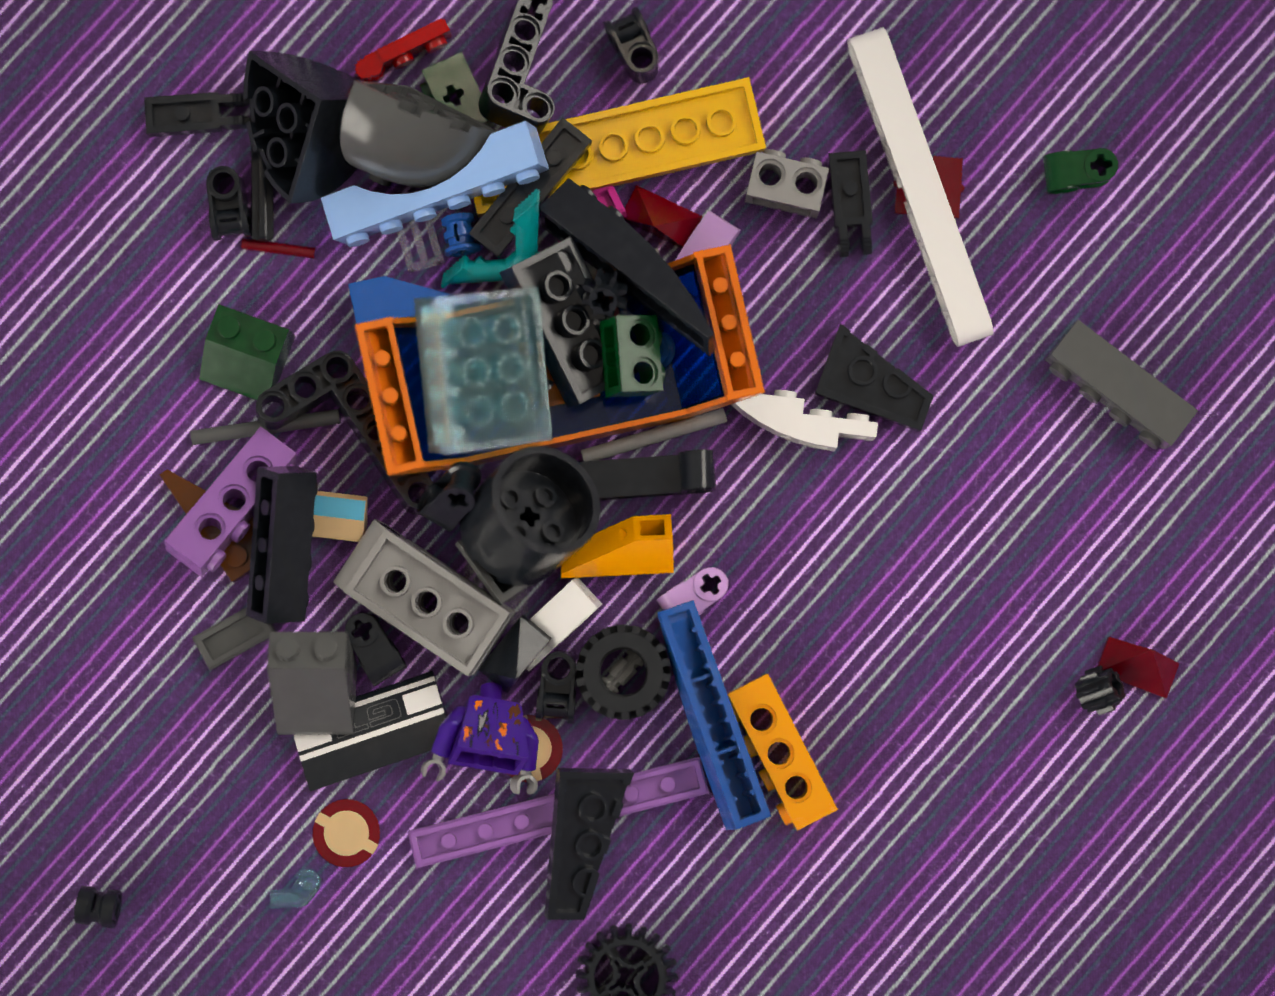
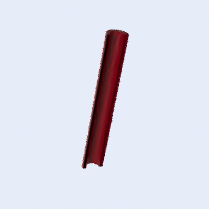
M242 238L241 249L313 259L316 250L314 247L269 241L262 242Z

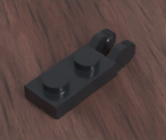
M218 92L144 98L146 134L148 137L223 132L222 129H246V122H251V118L242 115L222 117L221 107L232 108L250 105L249 99H244V95L241 93L219 94Z
M866 150L829 153L828 165L834 228L837 229L840 257L849 256L850 241L847 228L860 227V249L863 255L872 254L870 226L873 223Z

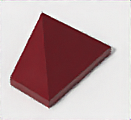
M636 185L625 207L627 216L624 219L626 222L683 248L703 216Z
M1107 637L1097 666L1101 665L1103 670L1112 668L1114 672L1119 674L1121 682L1167 699L1180 663L1152 649Z

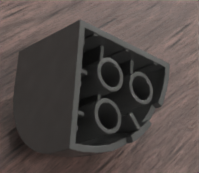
M355 81L342 118L340 143L345 160L350 165L369 173L370 180L384 186H390L391 182L408 187L429 189L450 179L466 167L482 149L490 134L498 130L407 85Z

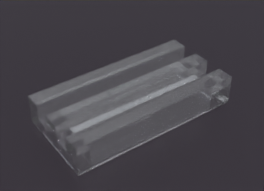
M432 219L425 221V225L435 255L433 258L428 259L419 226L415 220L409 221L421 261L414 263L404 227L397 232L409 273L445 263Z

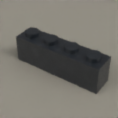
M297 466L257 467L246 616L265 624L305 621L306 608L309 603L307 592L309 571L312 566L310 555L311 541L315 529L313 518L314 504L318 492L317 472Z

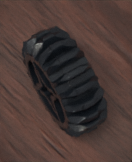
M631 923L625 924V935H619L617 926L611 925L610 933L612 938L607 939L605 934L599 931L596 933L597 939L601 944L599 947L590 941L585 944L586 949L593 954L592 957L579 955L578 962L588 966V969L576 970V978L587 979V982L577 986L578 993L590 991L591 995L589 996H608L619 991H625L631 996H647L640 979L648 971V968L656 963L659 978L656 988L650 996H662V994L675 996L676 990L666 985V982L678 981V974L666 972V969L674 967L677 962L675 958L663 959V956L670 951L668 944L662 945L658 949L655 947L660 940L658 933L653 934L649 941L644 939L647 932L646 926H641L638 936L631 935ZM632 945L645 950L648 954L635 960H628L615 947ZM606 954L614 972L598 988L595 979V969L601 957ZM619 964L621 967H628V970L630 967L634 970L637 969L633 974L635 988L632 983L626 984V980L624 984L620 981L617 982L620 977Z

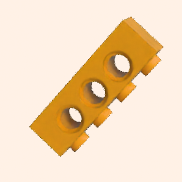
M766 673L727 693L736 720L741 722L747 734L743 739L749 756L753 758L758 755L764 767L758 773L767 791L770 792L775 789L782 802L776 805V808L785 826L792 823L798 831L838 810L769 674ZM759 708L766 709L771 715V723L764 730H756L750 722L751 714ZM776 742H782L788 748V757L780 764L772 763L768 758V749ZM793 776L802 777L806 784L804 793L799 797H790L785 790L787 780Z

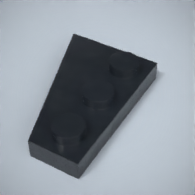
M840 323L814 395L920 432L933 395L899 368L891 365L877 354L876 350L863 343Z

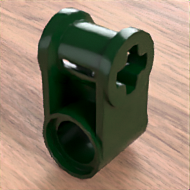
M1104 148L1083 151H1059L1043 156L1047 194H1062L1081 189L1102 187L1110 181L1118 170L1117 157L1112 151ZM1096 161H1098L1099 166L1106 167L1101 176H1099L1098 170H1091V166Z

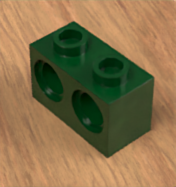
M616 315L601 321L600 331L606 397L648 396L663 391L665 369L661 364L660 346L662 343V332L658 326L657 315ZM630 330H632L636 335V345L632 342L630 338ZM633 368H636L639 372V382L633 376Z

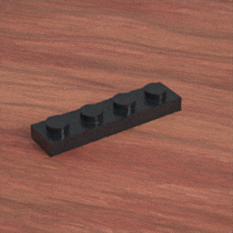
M563 117L541 143L549 170L539 173L540 178L534 182L527 184L515 182L507 185L505 191L499 195L469 232L473 239L497 258L503 255L516 238L510 232V228L515 224L513 222L515 207H518V204L525 201V198H528V195H531L535 189L540 190L539 206H541L592 144L590 138Z

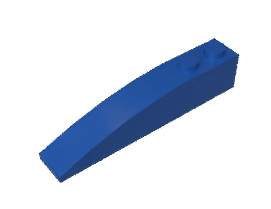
M694 600L658 612V619L681 701L725 829L737 830L771 817Z

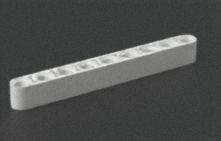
M882 27L847 39L850 57L898 188H903L907 199L904 202L907 215L952 340L959 347L991 336L994 332L986 304L885 28Z

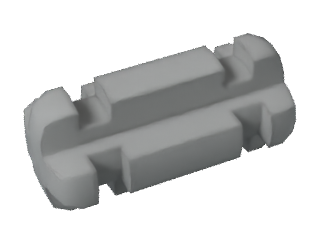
M627 650L626 653L628 655L625 658L621 657L608 670L610 674L607 677H602L604 685L610 691L617 693L619 691L617 688L620 685L624 686L637 672L636 668L644 665L641 657L633 651Z

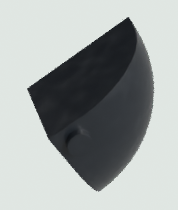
M249 51L245 68L243 95L244 99H249L251 122H246L253 151L254 153L260 152L267 167L264 171L265 176L279 194L290 203L310 202L330 194L346 182L358 169L350 165L342 154L340 132L348 97L354 82L359 80L338 69L307 58L271 51Z

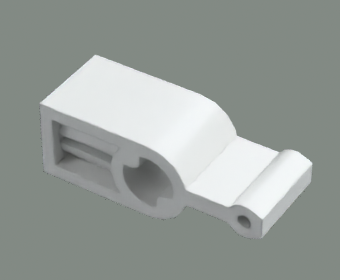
M579 578L571 580L530 619L552 639L529 666L528 671H531L603 605Z

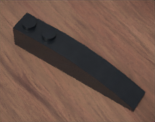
M569 178L539 206L540 222L543 229L560 242L572 236L586 262L595 269H601L603 273L618 271L621 283H629L627 293L708 356L714 352V333L691 294L672 268L625 221L623 215L613 206L606 207L597 200L591 189L585 185L579 186Z

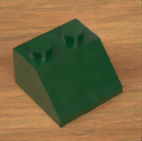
M218 304L205 338L199 379L257 400L260 394L279 382L296 336L289 329Z

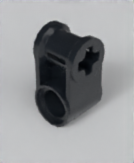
M637 7L631 9V14L614 22L609 20L603 22L607 37L615 52L618 53L630 79L641 84L649 83L655 79L659 70V56ZM640 56L648 57L652 61L646 68H637L633 65L634 59Z
M228 166L214 168L209 172L206 179L209 224L213 240H221L222 236L244 234L245 237L251 236V215L247 204L244 180ZM225 177H232L234 179L233 189L227 194H220L218 192L220 180Z
M461 461L452 464L434 484H431L426 489L417 505L416 512L443 529L452 531L475 505L476 496L474 490L479 486L482 479L479 468L469 462Z
M359 613L353 615L347 621L345 632L348 633L359 663L374 686L407 667L395 644L388 638L381 624L374 616L367 613ZM358 620H361L363 624L369 622L372 624L373 628L369 630L370 638L368 640L363 636L357 638L354 636L353 632L358 629L356 624Z
M554 651L543 661L540 687L538 688L536 721H542L543 718L565 719L568 724L574 723L576 661L566 651ZM560 657L569 663L570 671L566 677L556 678L551 675L549 663L552 659ZM547 704L564 705L565 707L548 706Z

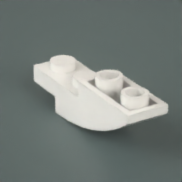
M775 390L774 395L761 394L730 404L744 417L772 434L816 449L835 451L838 445V437L873 441L877 435L878 422H870L869 415L847 413V419L832 417V411L823 409H810V414H803L805 399L796 398L797 392Z

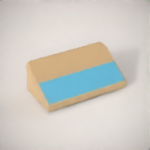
M318 491L314 504L313 518L315 529L312 537L359 542L367 528L368 497Z

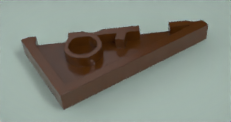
M168 469L159 474L186 514L206 492V490ZM228 502L224 503V506L231 511L240 510ZM254 517L249 520L250 529L238 543L232 541L224 551L227 556L222 562L221 567L234 583L250 572ZM207 526L200 532V535L208 540L215 539L221 534L220 529L215 526Z

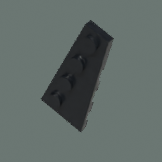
M557 768L544 913L548 920H585L600 875L598 871L603 856L607 854L611 843L610 835L615 820L620 816L624 804L622 800L627 785L630 786L634 775L631 769Z

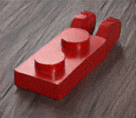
M440 18L364 56V59L360 58L357 64H355L356 68H354L356 75H358L357 77L360 78V81H378L383 78L386 68L391 66L395 70L403 68L415 60L413 55L427 50L428 53H433L448 44L446 39L452 37L451 31L445 19Z

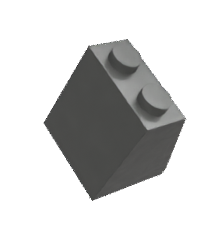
M270 632L267 671L278 735H354L357 660L348 633Z

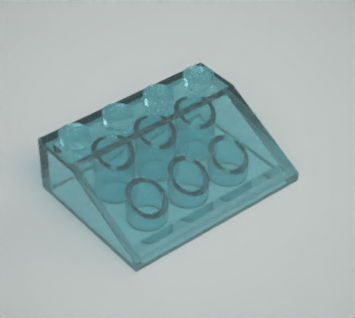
M538 287L414 298L429 452L454 454L552 440Z

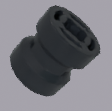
M82 885L75 903V923L88 925L91 922H98L102 927L114 929L120 916L122 892L113 889L99 892L95 887Z

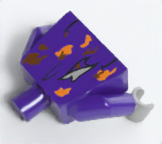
M491 682L485 683L480 686V696H469L464 706L455 707L440 724L431 749L434 755L432 759L426 760L423 763L421 773L425 777L428 767L436 763L440 768L436 781L442 780L446 775L443 760L445 757H449L448 764L515 775L510 782V789L514 794L519 795L521 790L520 784L526 779L528 784L527 794H533L538 788L537 780L531 776V773L536 769L539 738L528 719L523 717L522 706L518 702L502 700L503 688L501 685Z

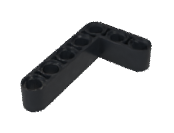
M336 350L329 352L259 395L256 401V417L258 422L269 430H277L332 398L402 507L408 513L419 515L416 512L418 504L410 500L408 491L414 487H420L426 491L434 483L427 472L388 476L381 441L371 439L367 433L370 427L377 425L368 382L347 353ZM332 364H340L346 368L347 374L342 378H333L327 373V368ZM301 383H309L316 391L311 397L302 398L296 394L295 388ZM355 394L361 395L367 400L368 404L363 409L355 410L348 405L347 399ZM276 402L284 410L277 417H269L265 415L262 409L267 403Z

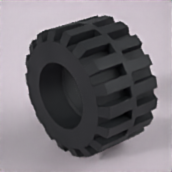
M622 624L604 628L588 639L579 653L580 655L576 663V681L581 695L592 709L603 714L605 717L621 720L641 717L653 710L667 692L671 677L669 657L665 648L656 637L640 627ZM625 649L633 651L641 657L645 664V680L642 686L631 694H616L610 691L602 681L601 667L603 661L616 650Z

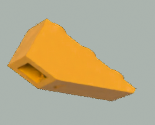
M671 514L632 516L593 534L585 545L561 565V578L674 573Z

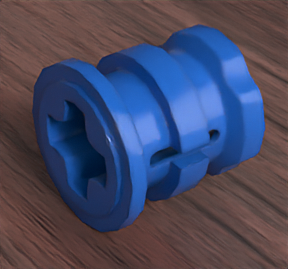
M454 213L441 219L442 226L446 227V232L443 233L444 241L449 243V247L444 251L445 256L462 257L463 255L469 256L481 251L480 244L475 243L474 239L469 235V232L473 229L471 225L474 222L473 213Z

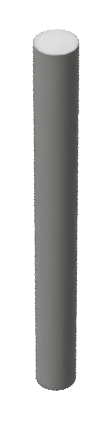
M721 408L581 450L584 462L598 461L726 423L727 418L724 409Z

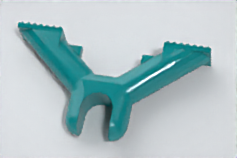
M535 189L531 195H528V198H525V201H522L521 204H518V207H515L513 218L515 224L510 228V232L516 236L514 252L506 259L485 260L482 256H479L475 261H472L466 255H463L459 261H456V264H452V267H449V270L443 273L441 288L444 289L448 284L503 281L500 272L539 253L540 190Z

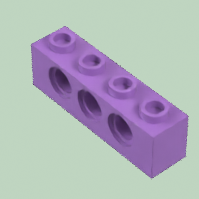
M260 426L165 539L166 551L200 577H203L208 570L212 572L217 570L227 556L224 552L232 541L236 543L241 541L251 526L248 522L254 515L256 482L250 480L248 474L257 469V467L295 466L297 453ZM237 497L242 499L245 505L240 510L231 511L224 506V503L229 498ZM207 526H215L220 529L221 534L215 539L208 540L203 538L200 532Z

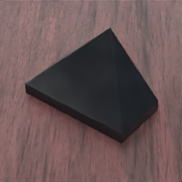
M521 615L479 668V671L492 682L501 685L502 690L508 693L552 638L525 615Z

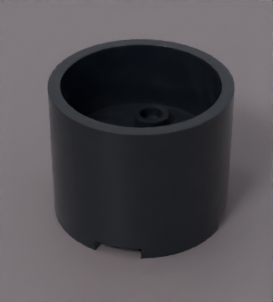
M545 446L522 448L509 455L474 491L476 502L474 507L460 520V534L465 550L473 562L477 560L485 570L497 577L496 581L512 586L533 585L549 577L593 536L600 520L599 494L589 473L578 461L568 454Z

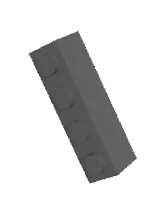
M1080 320L1075 321L1045 358V361L1051 364L1049 370L1063 381L1072 380L1081 387L1079 393L1094 404L1101 402L1111 410L1109 415L1112 419L1125 427L1130 424L1140 432L1138 437L1153 449L1160 447L1164 450L1171 447L1198 412L1196 408Z

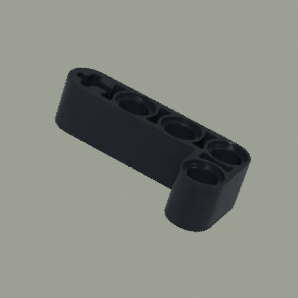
M516 0L513 5L478 103L480 113L487 120L505 128L527 121L535 126L538 134H540L553 116L555 106L551 97L525 84L553 0ZM530 5L534 7L533 15L527 14ZM515 33L523 35L527 41L520 39ZM504 64L511 65L516 72L510 71ZM493 95L500 96L505 103L498 102ZM528 110H533L540 118L533 117Z
M710 449L683 451L679 455L579 462L594 481L600 501L713 492L716 489L713 450Z

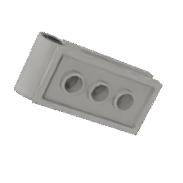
M377 519L372 521L333 581L344 593L466 676L477 673L516 614L515 610L506 604H497L491 594ZM398 571H401L406 577V585L402 591H398L393 585V577ZM428 592H432L438 601L437 607L433 612H429L424 606V597ZM460 612L465 614L469 621V626L465 633L459 632L454 625L455 617Z

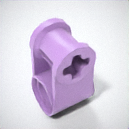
M705 568L685 582L682 581L656 601L663 610L694 600L698 614L701 615L705 612L706 608L726 594L728 578L718 568ZM706 574L711 578L718 576L721 579V582L717 585L719 589L717 594H714L712 591L705 593L702 590V586L705 584L703 577Z

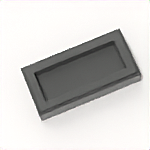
M246 607L192 638L209 670H214L268 640L269 633L276 632L273 624H265L246 616Z

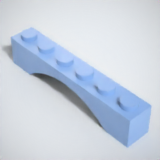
M524 121L490 134L482 149L466 167L450 179L432 188L414 193L385 194L353 185L321 197V201L333 240L348 244V247H356L369 242V236L380 232L383 235L398 232L403 229L402 224L409 221L424 222L431 220L437 216L436 211L447 207L450 210L466 207L471 204L470 199L482 194L484 197L501 194L505 191L504 186L515 182H518V184L534 182L540 178L539 173L549 170L537 128Z

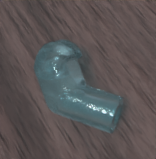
M306 868L300 871L298 874L299 878L291 889L271 890V908L307 906L320 889L321 877L313 869Z

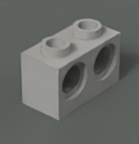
M765 149L764 153L756 151L745 202L817 219L829 168L822 167L821 161L803 157L800 158V161L785 158L786 154L781 151ZM765 170H772L778 174L780 181L775 185H766L760 180L759 174ZM801 178H808L813 181L816 189L812 193L804 194L797 189L796 181Z

